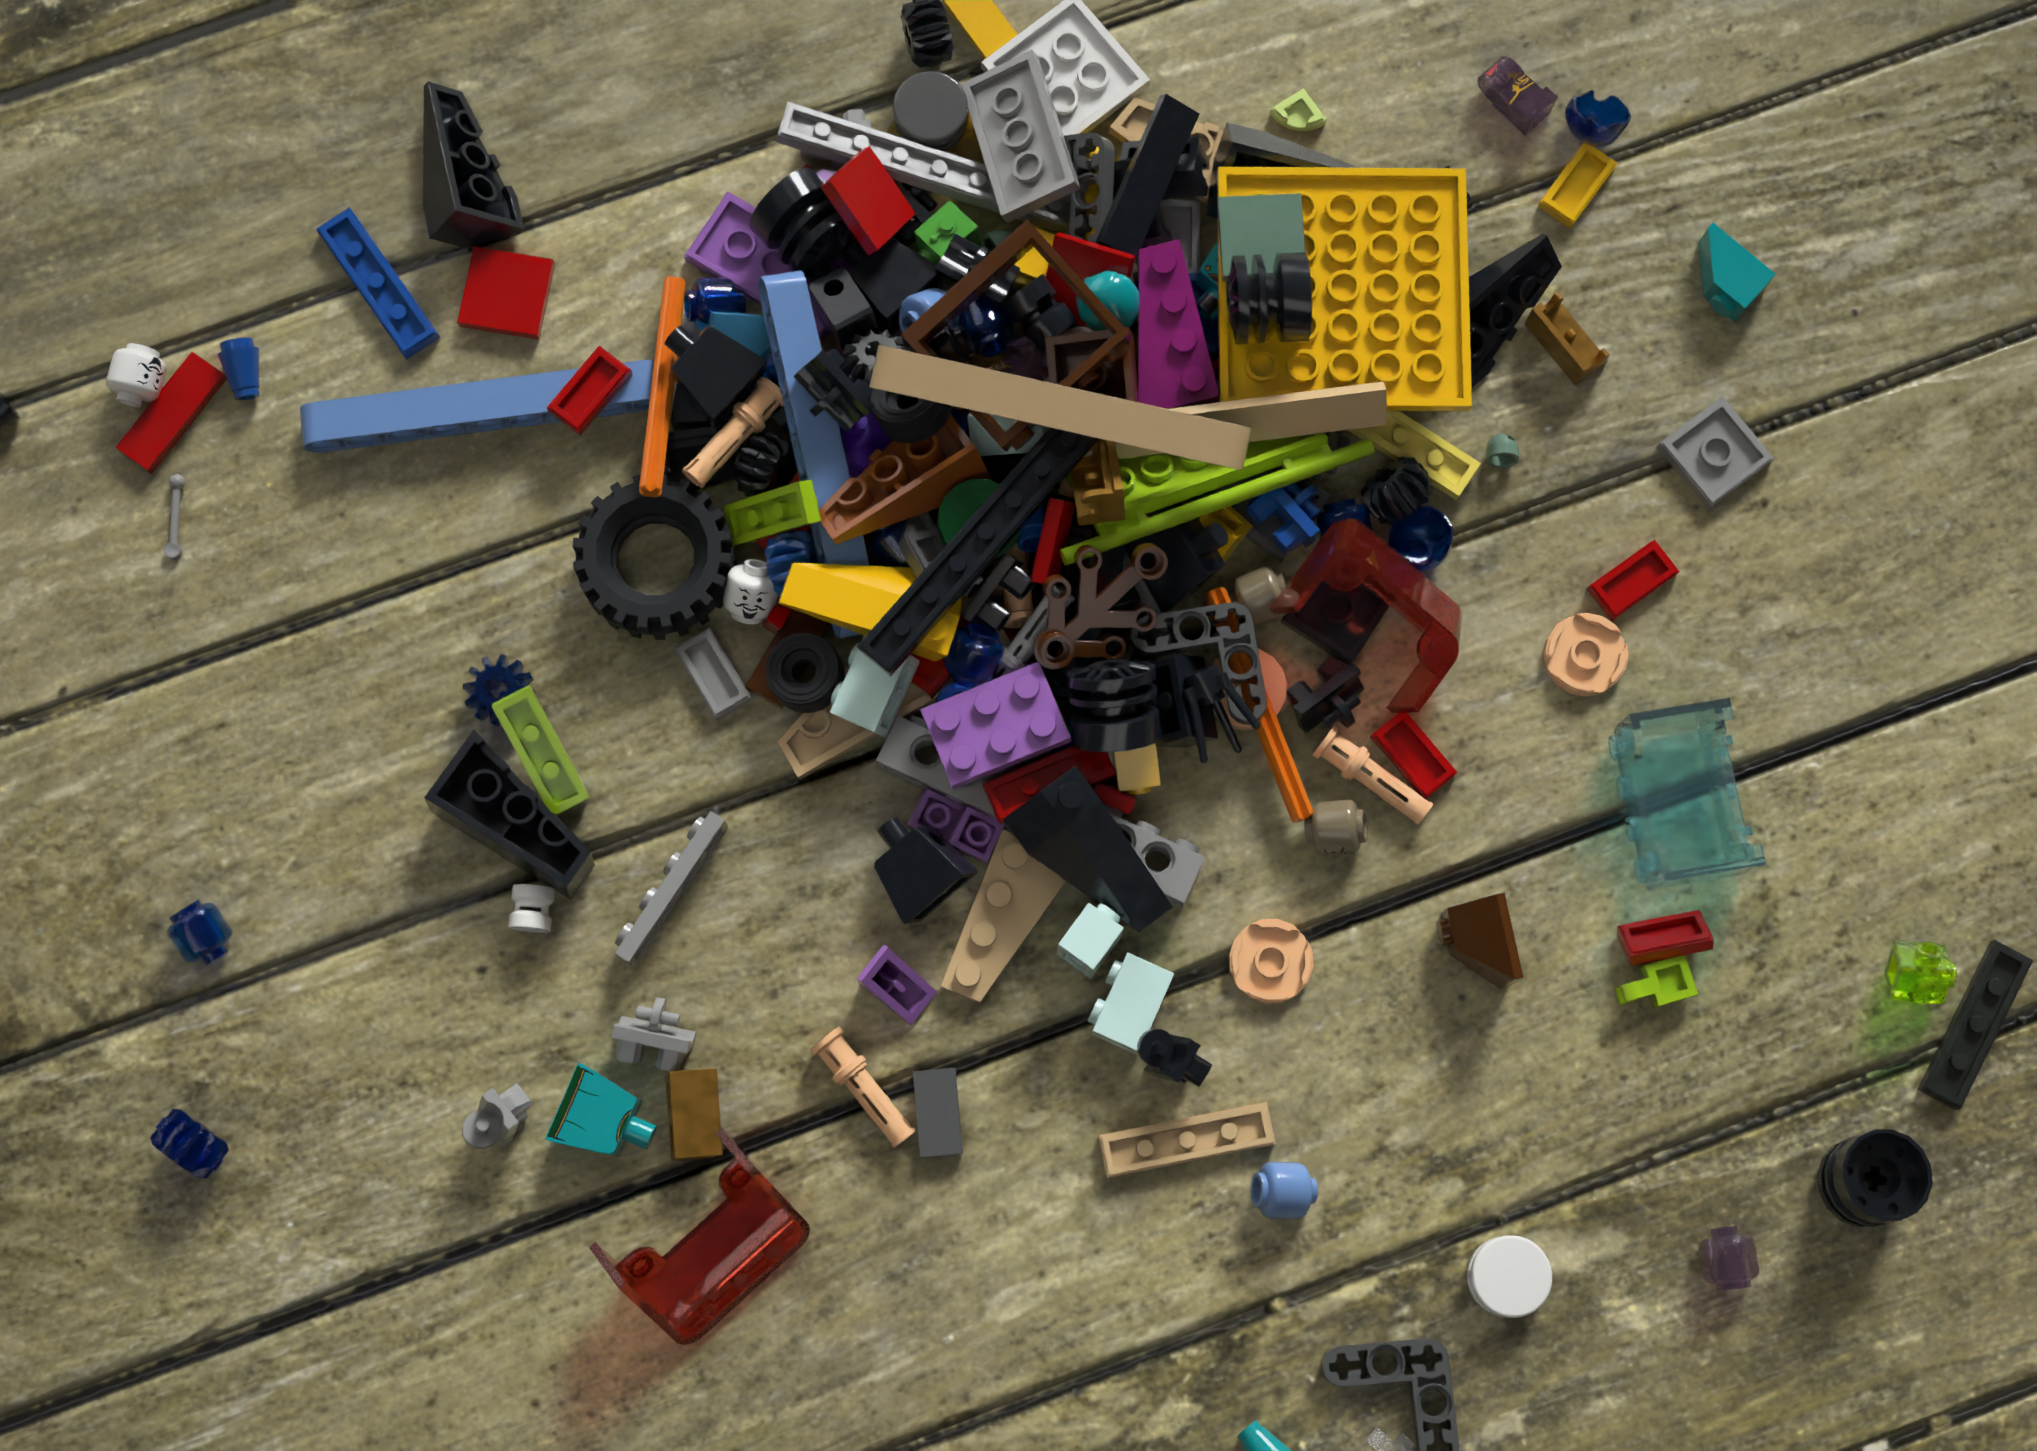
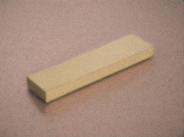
M1267 1102L1098 1136L1107 1179L1276 1144Z

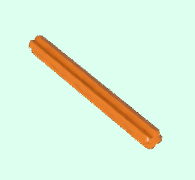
M667 276L663 283L639 492L645 497L656 498L662 494L675 382L672 377L671 367L677 361V355L664 343L671 332L678 326H681L686 285L682 277Z
M1224 587L1212 589L1205 595L1207 606L1231 602L1228 592ZM1229 613L1227 621L1217 623L1215 627L1229 626L1231 633H1236L1239 630L1240 623L1236 619L1235 613ZM1235 653L1229 658L1231 668L1236 674H1245L1252 668L1251 658L1247 654ZM1255 679L1244 684H1238V686L1241 685L1243 699L1252 713L1254 706L1259 705L1258 700L1252 701L1250 699L1248 686L1249 684L1257 685ZM1265 689L1267 707L1263 717L1259 720L1260 728L1256 729V732L1291 821L1293 823L1302 822L1312 817L1313 808Z

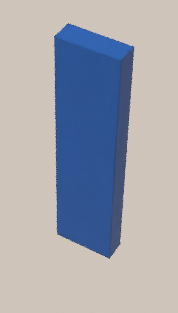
M350 207L316 228L320 237L406 360L440 338L433 325Z

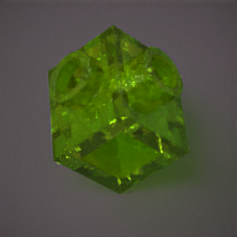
M1894 940L1884 976L1891 998L1894 1001L1944 1005L1948 989L1955 986L1957 968L1956 964L1950 961L1944 944H1935L1929 941L1908 942Z

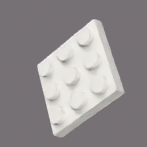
M1082 0L1062 1L981 62V69L986 72L1033 50L1039 58L1064 136L1088 133L1150 85V79Z

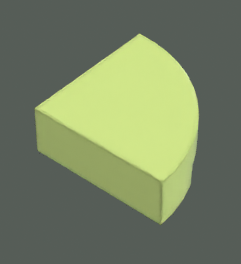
M1304 88L1271 108L1269 114L1280 125L1295 131L1315 130L1321 128L1326 123V118Z

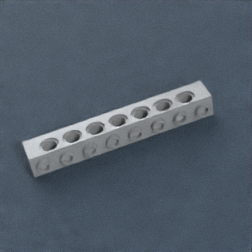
M910 715L908 720L897 716L876 759L877 768L923 790L928 788L964 807L969 806L996 820L982 784L1015 769L1011 767L1005 768L953 790L940 757L931 765H923L915 758L917 752L923 747L936 749L925 720ZM1104 804L1169 902L1182 909L1205 859L1204 856L1198 854L1200 848L1180 838H1177L1175 843L1159 836L1161 830L1144 821H1138L1137 825L1132 824L1121 818L1123 815L1121 811ZM1151 852H1160L1166 856L1168 867L1160 872L1153 871L1146 865L1145 857Z

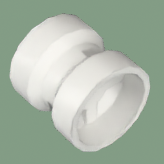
M531 884L513 885L511 899L515 902L514 912L509 915L508 928L525 932H551L552 918L548 912L549 906L554 902L555 889Z

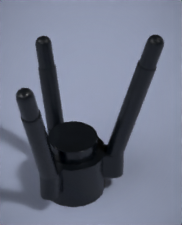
M1212 664L1187 675L1185 679L1189 688L1183 690L1189 703L1200 762L1206 763L1208 756L1198 700H1200L1203 707L1212 704L1233 750L1236 753H1240L1242 747L1221 703V699L1226 697L1224 691L1254 729H1259L1260 723L1231 684L1227 672L1220 674L1217 665Z

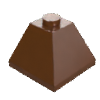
M1505 893L1452 906L1441 913L1442 920L1437 921V932L1441 945H1448L1450 956L1500 989L1509 987L1523 978Z

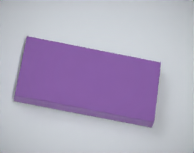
M727 191L684 255L687 263L761 306L758 288L759 277L791 271L789 265H785L780 261L778 257L779 249H769L751 230L749 223L751 215L756 208ZM837 257L829 265L832 271L838 268H846L848 273L853 267L841 257ZM806 278L807 286H809L811 282L809 278ZM811 299L819 340L822 342L827 331L817 316Z

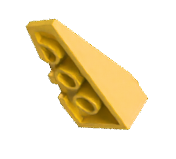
M792 563L778 604L853 632L867 635L917 578L911 567ZM962 596L912 652L913 654L934 662L948 655L960 618Z

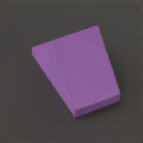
M885 945L881 947L857 978L861 987L910 1025L913 1024L937 993L930 984Z

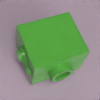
M950 200L914 231L919 250L918 254L936 265L943 257L954 234L982 247L978 226ZM942 276V279H944L947 283L951 281Z

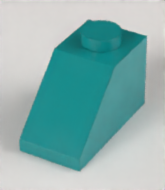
M1712 223L1698 242L1703 295L1716 313L1723 317H1729L1736 322L1767 287L1776 273L1715 223Z

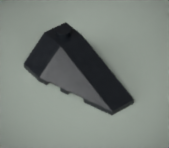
M1076 766L1003 819L1029 856L1048 867L1067 883L1094 900L1098 905L1102 903L1121 917L1120 920L1136 932L1139 933L1173 908L1103 802Z

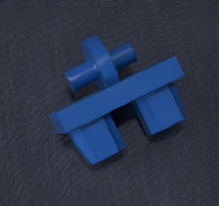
M1292 483L1284 489L1281 487L1256 496L1247 505L1246 512L1259 525H1262L1274 514L1284 523L1271 537L1284 554L1293 551L1302 544L1305 548H1308L1316 541L1315 536L1320 531L1311 520L1320 513L1319 508L1311 501L1319 492L1313 484L1302 491L1296 483Z

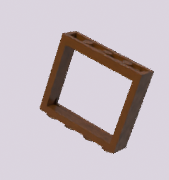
M1028 219L901 334L917 353L940 358L928 343L1034 247L1112 334L1109 339L1058 385L1086 390L1098 378L1095 371L1106 361L1112 365L1122 358L1130 349L1126 343L1132 339L1129 332ZM967 409L1006 452L1011 447L1019 450L1035 435L1031 429L1036 424L1017 421L1005 431L990 414Z

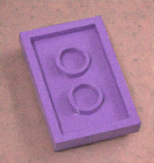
M1039 662L920 709L953 790L1072 742Z

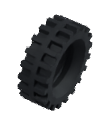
M664 474L662 494L656 498L645 497L640 494L639 484L641 475L633 476L634 483L622 488L619 482H616L610 486L612 493L603 500L597 496L591 502L594 509L588 517L582 515L578 522L581 531L579 538H573L572 547L576 554V561L573 562V566L578 576L580 587L598 615L601 614L613 628L617 630L622 628L629 631L632 637L641 639L642 634L653 635L655 640H665V634L678 632L680 637L689 634L688 627L697 622H700L703 626L710 621L708 614L715 607L722 608L724 605L723 595L727 574L734 565H737L731 533L720 508L717 509L707 493L703 490L701 493L697 492L692 488L689 481L682 478L679 483L669 481L668 476ZM648 524H667L679 529L690 539L694 549V566L688 579L678 589L664 595H645L633 590L623 581L618 570V554L624 540L636 529Z

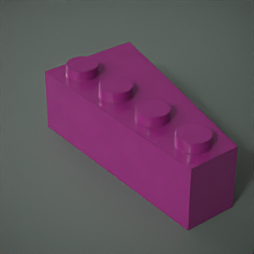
M1180 239L1139 249L1138 402L1166 409L1218 403L1220 395Z

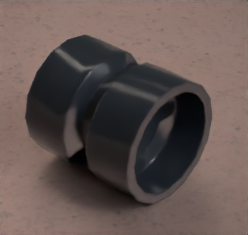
M1044 274L1033 280L1001 305V308L1014 325L1022 324L1024 327L1022 336L1035 353L1046 345L1045 337L1058 336L1078 321L1065 302L1057 303L1055 301L1057 292Z

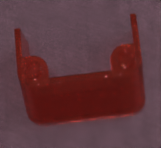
M1356 519L1339 520L1329 527L1269 610L1274 614L1299 612L1322 580L1337 591L1353 590L1363 582L1423 633L1417 642L1416 648L1420 662L1386 707L1392 713L1419 712L1458 658L1462 625L1461 610L1450 597L1362 522Z
M723 1128L716 1135L735 1156L722 1170L718 1181L719 1188L727 1199L664 1256L652 1247H640L630 1252L618 1263L596 1241L589 1247L616 1286L676 1343L682 1345L691 1344L701 1339L799 1250L807 1241L810 1233L808 1222Z

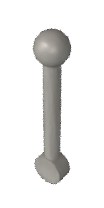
M179 474L172 475L168 481L169 486L172 488L170 539L169 543L164 547V554L173 560L180 558L183 552L182 547L178 545L180 496L181 489L185 486V479Z

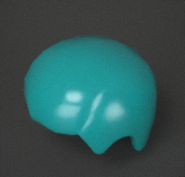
M1104 271L1085 278L1083 282L1122 326L1128 328L1132 326L1139 314L1140 295L1139 290L1131 279L1114 271ZM1076 295L1078 315L1088 328L1093 331L1107 330Z

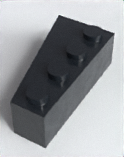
M475 730L471 732L424 797L433 814L549 887L554 888L570 900L595 866L591 851L541 802L532 789L518 778L509 765L499 755H496Z

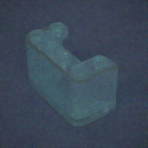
M1730 698L1632 713L1615 727L1614 735L1608 737L1610 756L1613 761L1618 760L1621 775L1617 777L1618 795L1621 801H1626L1629 817L1625 819L1627 837L1630 842H1635L1638 858L1634 859L1635 876L1638 883H1644L1648 890L1747 875L1766 865L1762 844L1751 845L1747 840L1748 837L1753 835L1752 826L1745 827L1728 750V747L1733 744L1732 735L1724 736L1726 735L1725 721L1734 719Z

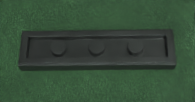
M1997 940L1990 941L1917 1090L1954 1110L1962 1108L2033 962L2032 959Z

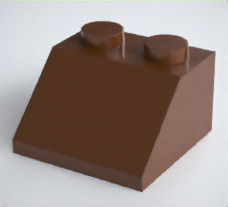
M1124 327L1132 337L1126 343L1130 349L1116 363L1111 365L1106 361L1096 370L1095 373L1098 378L1085 391L1138 402V365L1135 336L1128 327ZM1108 330L1045 337L1049 383L1059 384L1109 339L1112 334Z

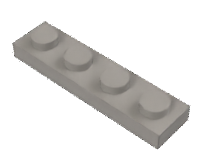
M710 811L705 819L699 817L694 822L687 834L690 842L682 854L675 852L663 870V873L667 876L659 888L652 887L642 899L639 909L643 912L634 925L627 923L616 938L615 944L619 947L615 954L619 958L635 967L729 826L723 818Z

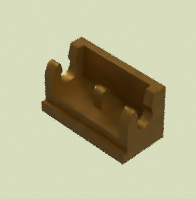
M1556 292L1545 305L1540 303L1535 306L1524 324L1572 383L1577 385L1607 363V358L1610 354L1605 348L1599 350L1561 304L1563 297Z
M1099 439L1090 449L1093 453L1090 456L1083 457L1071 471L1079 526L1125 520L1123 485L1116 444L1112 441Z
M717 1068L669 1071L665 1075L671 1161L722 1156Z

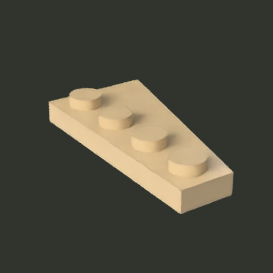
M1005 830L1001 832L940 986L944 990L977 1003H981L1012 960V957L1024 940L1027 939L1039 919L1066 883L1055 872L1029 856L1013 833Z

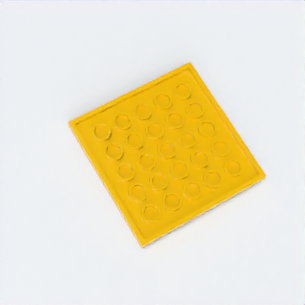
M1218 167L1217 199L1218 197L1301 193L1305 252L1309 262L1312 293V324L1309 341L1280 342L1276 333L1275 323L1268 324L1264 343L1256 342L1253 325H1250L1248 344H1235L1233 330L1227 316V281H1222L1218 227L1219 402L1384 381L1387 411H1470L1472 407L1466 168Z

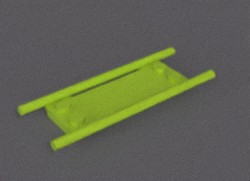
M1325 433L1249 442L1243 470L1166 453L1118 459L1123 485L1125 520L1093 524L1099 536L1060 549L1062 561L1065 565L1075 563L1074 554L1083 545H1091L1102 553L1367 457L1375 452L1373 443L1367 438L1331 451L1328 445V437ZM1282 465L1284 469L1152 517L1147 518L1146 516L1148 513ZM1070 472L1065 479L1073 490ZM1094 553L1085 554L1082 560L1094 556Z

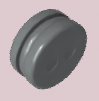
M935 71L917 73L906 79L895 94L893 102L894 124L901 138L945 151L957 144L963 137L968 125V101L961 85L949 75Z

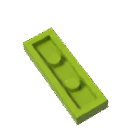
M812 480L799 481L723 506L733 546L747 544L821 521L818 500L814 492Z
M530 685L492 704L497 718L544 804L552 813L557 815L590 798L588 791Z

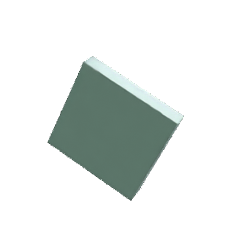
M1301 193L1218 197L1217 212L1222 281H1227L1229 277L1232 256L1244 255L1247 272L1251 274L1253 255L1260 254L1265 264L1266 273H1273L1276 253L1305 252Z

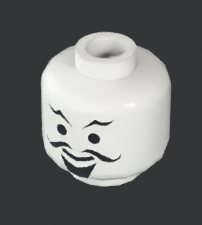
M128 343L126 348L118 349L114 352L106 378V386L117 394V402L139 408L142 402H151L159 397L167 366L159 358L160 353L144 345Z
M748 559L745 560L744 564L734 566L729 570L726 578L723 604L734 620L745 624H759L763 622V619L767 618L774 605L777 606L779 594L774 591L773 583L769 579V571L765 566L766 562Z

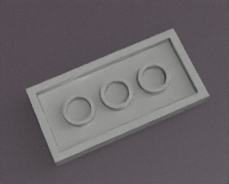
M1033 50L1021 54L961 84L967 97L968 110L1002 218L1007 223L1081 189L1039 58Z

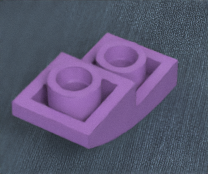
M925 788L906 827L914 829L920 826H932L959 852L986 863L1004 824L999 825L997 820L969 806L964 807Z

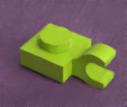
M1685 955L1640 967L1644 979L1630 982L1614 989L1619 1005L1650 996L1654 1008L1698 995Z

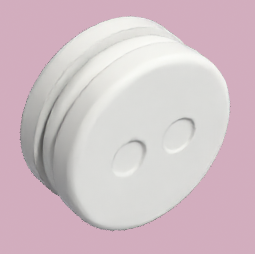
M1500 1236L1484 1242L1475 1250L1467 1267V1284L1472 1297L1485 1311L1499 1317L1517 1318L1535 1312L1546 1301L1552 1286V1270L1545 1253L1532 1241L1520 1236Z

